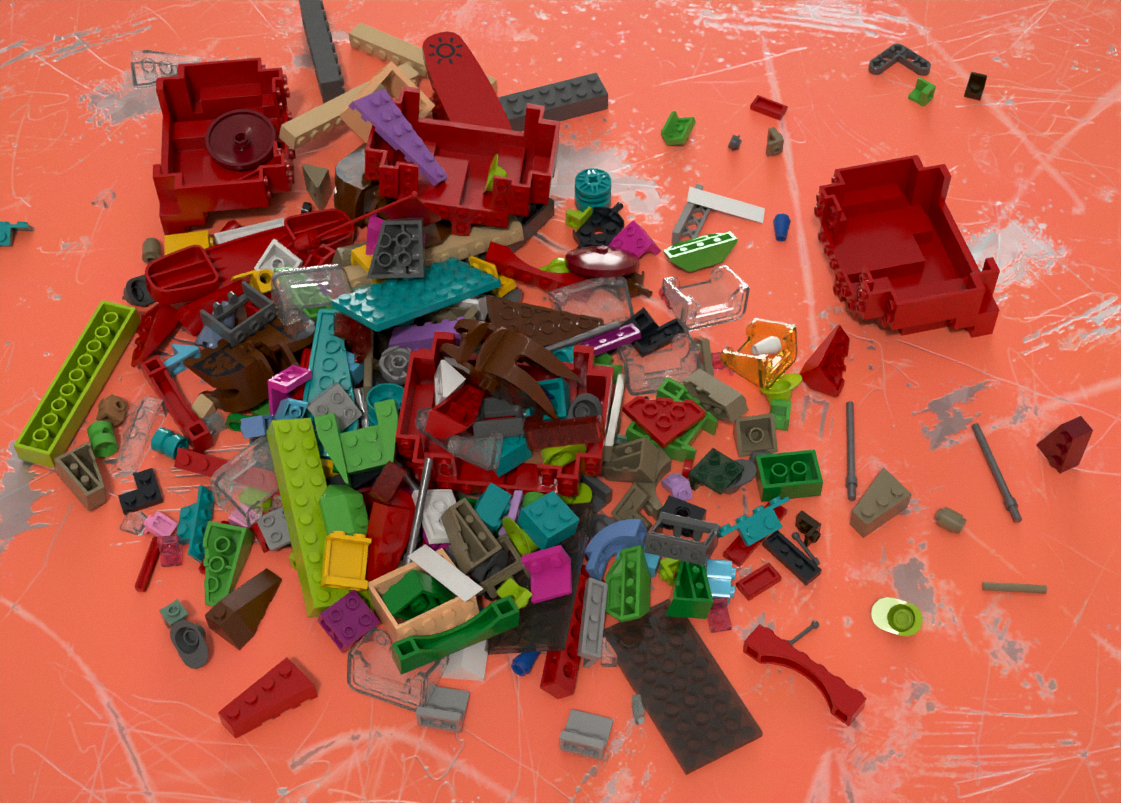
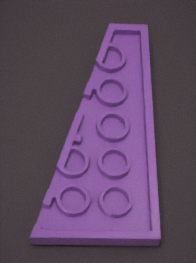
M385 89L357 99L348 105L352 110H358L365 122L369 121L373 124L375 131L396 151L399 149L406 155L404 158L408 162L412 161L414 164L419 165V172L432 185L436 186L448 178L444 169L438 164L433 154L425 146L423 140L414 131L412 125L406 120Z

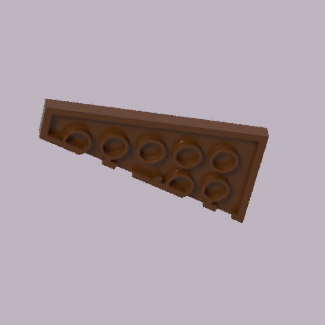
M486 296L490 324L498 328H508L511 332L515 328H518L520 331L525 330L529 334L528 338L543 347L604 326L602 318L578 315L567 311H558L552 308Z

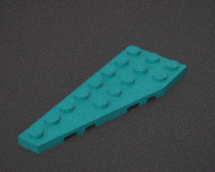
M319 309L308 367V370L312 371V378L306 381L303 395L304 402L309 403L336 382L341 385L356 405L338 310ZM305 410L302 418H311L320 458L331 459L318 438L313 415ZM359 418L341 432L359 429Z

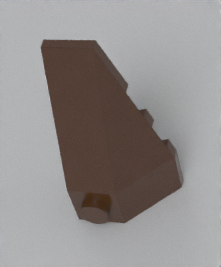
M267 568L221 599L205 614L209 628L240 651L255 635L260 620L264 618L265 610L273 600L282 579Z

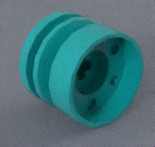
M589 168L577 174L575 177V206L577 210L584 212L590 206L592 207L593 214L594 207L609 208L611 206V177L607 172L598 168Z
M383 383L371 388L366 397L369 427L378 425L374 403L395 399L400 414L404 392L402 386L394 383Z

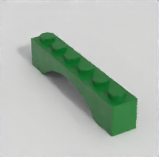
M509 595L490 603L473 618L452 629L432 635H411L392 643V659L402 675L519 626L520 611Z

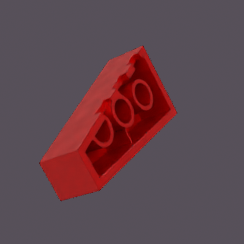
M373 502L366 538L372 539L371 544L368 546L365 580L368 582L396 570L410 538L415 513L414 509Z
M286 657L221 709L218 715L222 725L236 739L260 727L263 722L271 718L275 719L284 711L290 708L295 709L301 706L300 703L308 699L313 700L318 696L315 685Z

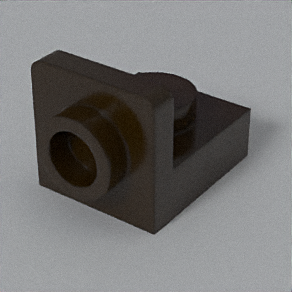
M971 72L964 97L980 101L987 75Z
M801 510L796 517L795 526L801 533L806 534L804 544L808 547L812 542L816 543L820 538L821 523Z

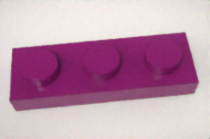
M630 323L581 343L584 346H594V356H598L641 339V332L633 323Z

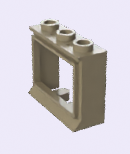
M506 533L496 540L501 545V550H510L517 561L478 584L483 590L477 593L476 597L487 591L491 598H495L497 594L494 586L504 580L506 581L509 577L514 580L512 575L522 569L528 579L531 578V574L522 564V558ZM477 600L478 608L480 609L481 605Z

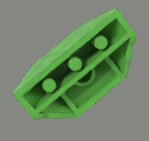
M731 231L707 234L675 243L664 249L663 253L671 262L684 270L695 272L701 268L712 267L722 263L737 244L738 239Z
M328 485L319 500L327 535L333 533V531H343L345 535L353 536V534L366 535L369 519L362 494L348 485Z
M641 545L622 549L619 557L606 574L605 583L608 584L605 612L618 621L625 622L641 618L650 611L651 575Z

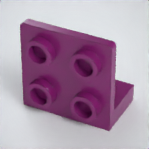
M352 590L320 613L318 623L343 654L350 650L355 641L376 627L380 622L355 590Z

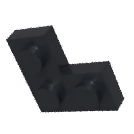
M153 468L134 473L133 476L137 489L118 495L124 515L164 503Z

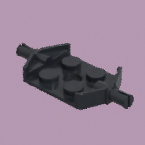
M617 202L613 208L594 207V213L577 232L573 230V238L578 244L577 248L608 246L613 238L624 228V220L618 213L623 208V204Z

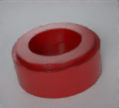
M685 458L681 475L687 479L690 477L693 465L692 459Z

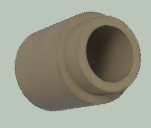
M147 238L142 245V260L149 264L151 261L161 257V244L156 238Z
M945 507L944 510L940 508L934 518L938 520L937 525L960 534L967 519L963 518L962 514L948 507Z

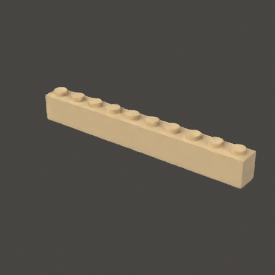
M359 23L349 33L351 47L381 60L392 61L396 66L407 62L420 76L429 79L423 60L422 48L363 23ZM486 75L495 93H497V79Z
M407 62L398 66L417 86L420 74ZM368 82L282 124L279 138L294 150L312 140H316L337 127H341L345 122L339 115ZM382 84L374 90V92L385 89L391 98H395Z
M511 214L507 228L479 224L471 227L470 236L451 234L442 244L424 249L425 267L431 266L435 262L445 261L449 257L463 260L470 256L485 253L488 250L490 241L504 246L523 241L522 225L516 215ZM359 264L341 268L349 294L353 293L352 288L372 282V279H366L368 274Z

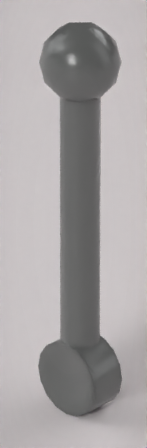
M794 532L792 538L797 540L811 560L818 566L820 564L818 558L814 557L803 543L799 533Z
M812 621L811 625L808 628H806L803 632H801L791 641H787L790 642V644L793 646V644L796 641H798L812 629H817L819 627V622Z

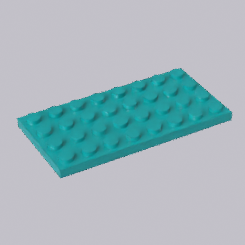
M449 257L445 261L435 262L431 266L425 267L424 278H389L385 282L372 284L371 287L365 289H357L348 295H340L339 298L333 299L331 302L334 309L379 332L501 287V280L492 274L482 272L479 268L470 267L468 263H464L456 257Z

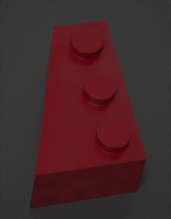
M1079 416L1061 424L1036 444V446L1049 460L1050 465L1060 474L1080 464L1093 429L1082 416Z

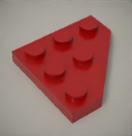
M636 396L622 408V411L662 448H665L704 419L707 413L693 400L681 402L673 401L672 398L658 397L657 400L645 399L644 396Z

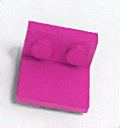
M634 220L616 235L608 245L628 250L637 255L638 258L646 251L648 253L651 251L656 256L661 252L647 232Z
M292 365L268 380L271 415L276 414L281 400L293 399L294 389L312 378L311 370Z
M561 545L522 556V564L531 574V593L533 594L531 601L533 604L572 593L571 558Z

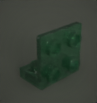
M712 448L688 473L690 487L696 491L699 486L705 485L721 495L744 471V466Z

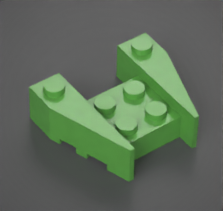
M669 377L657 389L656 400L657 397L672 398L673 401L681 402L693 400L707 412L700 405V401L688 393L689 390L684 385ZM708 411L704 419L665 448H662V450L672 460L684 462L685 458L692 459L694 463L697 449L691 447V445L702 430L714 436L718 420ZM634 421L627 427L625 434L628 437L627 442L646 437L656 448L661 447Z
M395 399L374 403L378 425L341 433L339 419L335 413L314 417L318 438L348 486H353L350 475L388 467L389 474L392 477L396 475L398 446L395 437L399 420V409Z

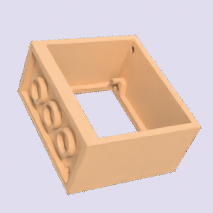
M390 61L372 77L351 102L372 94L380 84L396 99H399L402 86L418 87ZM420 90L419 117L429 118L433 113L431 110L435 104ZM347 106L339 117L367 143L372 124L369 121L365 122L358 110H352Z
M443 548L435 551L455 566ZM413 561L368 582V591L375 614L394 642L411 635L425 636L444 632L466 622L479 613L476 596L465 602L456 595V598L398 625L382 595L392 585L399 582L409 571L416 570L429 576L431 575Z

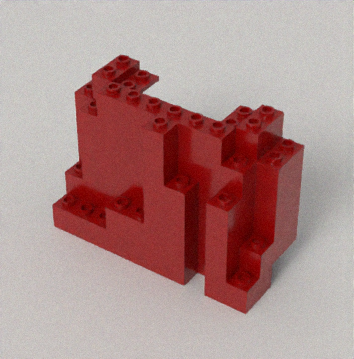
M261 57L178 64L177 76L156 78V92L163 118L161 165H153V181L160 203L159 217L164 235L188 233V231H191V226L206 225V217H209V212L271 206V198H274L273 193L292 191L291 184L295 183L294 174L291 173V171H294L293 159H296L295 149L292 150L279 138L281 125L292 120V112H288L287 98H290L289 87L285 86L288 85L287 75L283 74L282 67L266 69V65L262 64ZM236 109H250L265 115L272 122L276 132V141H273L272 155L262 164L246 170H232L217 164L207 151L205 136L208 127L218 116ZM259 167V173H256L244 180L230 181L237 180L238 178L256 170V168Z
M402 86L399 99H391L448 176L445 181L436 186L432 185L419 172V165L414 164L412 161L408 162L404 158L406 155L399 149L396 151L375 131V126L372 124L365 148V179L379 181V196L397 198L399 200L411 195L413 191L417 192L418 198L438 211L442 219L452 220V235L470 236L472 223L507 228L510 214L527 217L530 214L531 203L548 205L552 178H554L560 121L544 119L545 106L527 104L524 132L420 118V88ZM498 154L497 165L507 172L508 177L494 175L492 192L486 190L483 193L487 184L491 163L494 156Z
M918 155L835 169L834 176L831 178V184L819 186V192L816 194L817 204L814 207L815 217H818L821 223L818 240L823 245L825 256L829 258L831 270L835 272L836 282L833 285V292L838 296L840 302L847 301L848 309L852 311L854 318L862 317L863 320L876 318L882 328L898 329L901 336L951 326L953 330L965 328L971 338L993 333L1000 311L993 298L1000 270L993 257L986 258L982 271L979 270L945 202L952 177L945 164L924 167Z
M435 331L432 349L419 348L418 351L411 350L395 438L399 454L412 458L416 479L421 481L425 458L433 459L430 480L436 481L438 489H452V491H460L463 494H482L488 485L493 483L511 494V498H513L515 490L523 491L524 496L528 492H539L546 495L554 491L558 496L561 494L565 497H572L573 495L578 496L582 473L587 476L601 475L610 406H612L614 367L595 365L594 346L574 345V363L562 362L581 379V382L577 383L571 379L563 378L569 384L570 403L573 402L575 397L583 393L593 394L601 403V416L596 430L590 438L586 453L577 452L576 460L566 464L564 467L523 462L500 477L495 474L478 453L473 439V425L465 431L445 439L435 438L425 431L430 410L435 407L434 375L442 360L439 349L443 343L457 346L455 333ZM473 353L467 363L475 367L478 354ZM517 362V366L526 371L537 382L561 378L552 372H545L539 366L533 368L526 362L523 364ZM488 393L487 395L484 394L483 398L493 396ZM515 415L484 418V420L515 417ZM527 423V429H523L524 432L558 433L560 439L566 441L568 438L565 424L533 429Z

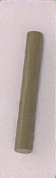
M982 582V590L1043 594L1047 592L1046 585Z

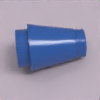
M777 214L773 219L777 241L786 240L791 223L789 216L786 214Z
M530 645L529 648L512 660V670L519 676L529 674L540 655V650L536 646Z

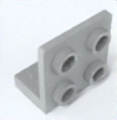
M336 382L312 399L306 408V411L312 414L313 417L335 413L338 416L341 431L362 416L358 407L341 385Z
M283 507L256 519L271 552L291 543Z
M428 685L422 707L418 706L416 710L418 726L461 733L470 693L463 690Z
M572 709L565 731L562 730L560 734V750L603 761L613 719Z

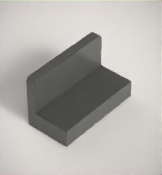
M582 473L580 483H585L592 490V499L585 508L593 514H597L612 501V489L596 476H587Z

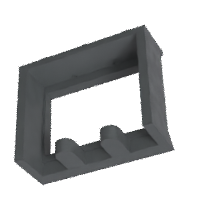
M245 281L241 283L244 294L237 298L234 292H229L227 295L229 304L222 307L219 302H215L213 304L214 314L212 316L203 309L200 311L203 326H208L229 342L232 347L277 316L274 302ZM248 301L260 308L258 312L232 330L219 322Z
M495 397L482 399L476 421L473 424L475 443L480 438L519 436V434H522V437H524L523 429H527L526 409L517 403H514V405L510 404L503 398L500 400ZM515 415V417L484 420V418Z
M660 512L659 519L649 533H646L644 552L705 566L718 545L720 524ZM663 524L674 526V536L662 534ZM683 528L694 530V541L679 538L683 533ZM703 532L709 533L704 543L698 542L701 540Z

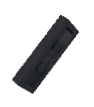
M677 317L642 335L641 339L632 342V346L643 358L688 335L689 329Z
M778 530L763 541L762 546L806 586L821 574L822 569Z

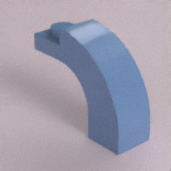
M626 519L612 523L592 538L585 549V553L589 558L586 563V571L591 578L601 581L609 559L618 551L638 545L643 547L648 530L641 519Z

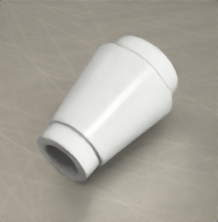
M769 336L752 345V353L755 356L777 354L781 350V342L778 337Z

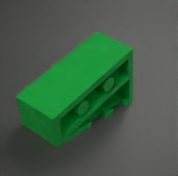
M679 561L675 570L666 616L706 619L714 603L706 568L703 565Z

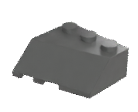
M423 217L384 220L366 279L424 278Z

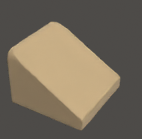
M202 393L191 406L192 411L203 421L216 412L214 403Z

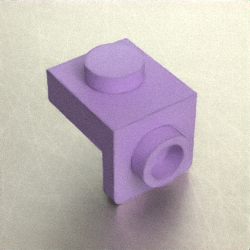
M672 473L667 478L661 480L662 487L670 492L673 497L683 501L693 498L689 480L681 474Z

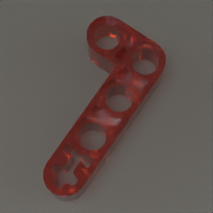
M533 414L525 418L523 426L528 449L593 443L606 439L604 420L599 415L544 421L543 415Z
M388 461L369 495L388 505L403 486L402 480L407 471Z

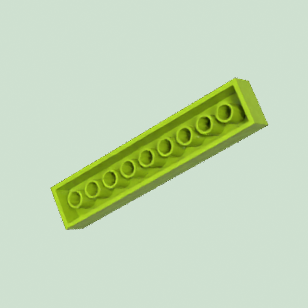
M101 300L15 442L14 448L20 460L56 468L54 458L65 453L139 326L140 319L136 308Z
M311 418L272 420L266 434L307 617H319L320 613L351 591L321 587L327 533L319 500L325 492L327 484Z

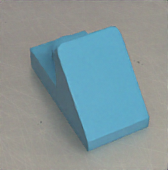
M171 344L175 356L163 362L171 378L188 369L183 364L186 359L201 357L198 346Z

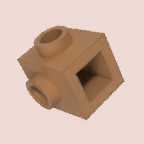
M113 394L101 399L98 404L99 410L95 420L108 421L114 428L127 416L126 409L128 403Z

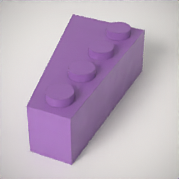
M463 316L458 317L455 321L444 319L441 323L437 324L426 322L423 326L414 324L393 328L389 348L400 346V348L406 349L407 347L414 351H418L419 348L432 349L435 331L455 333L456 345L459 347L462 341V334L457 333L454 326L458 320L465 318Z

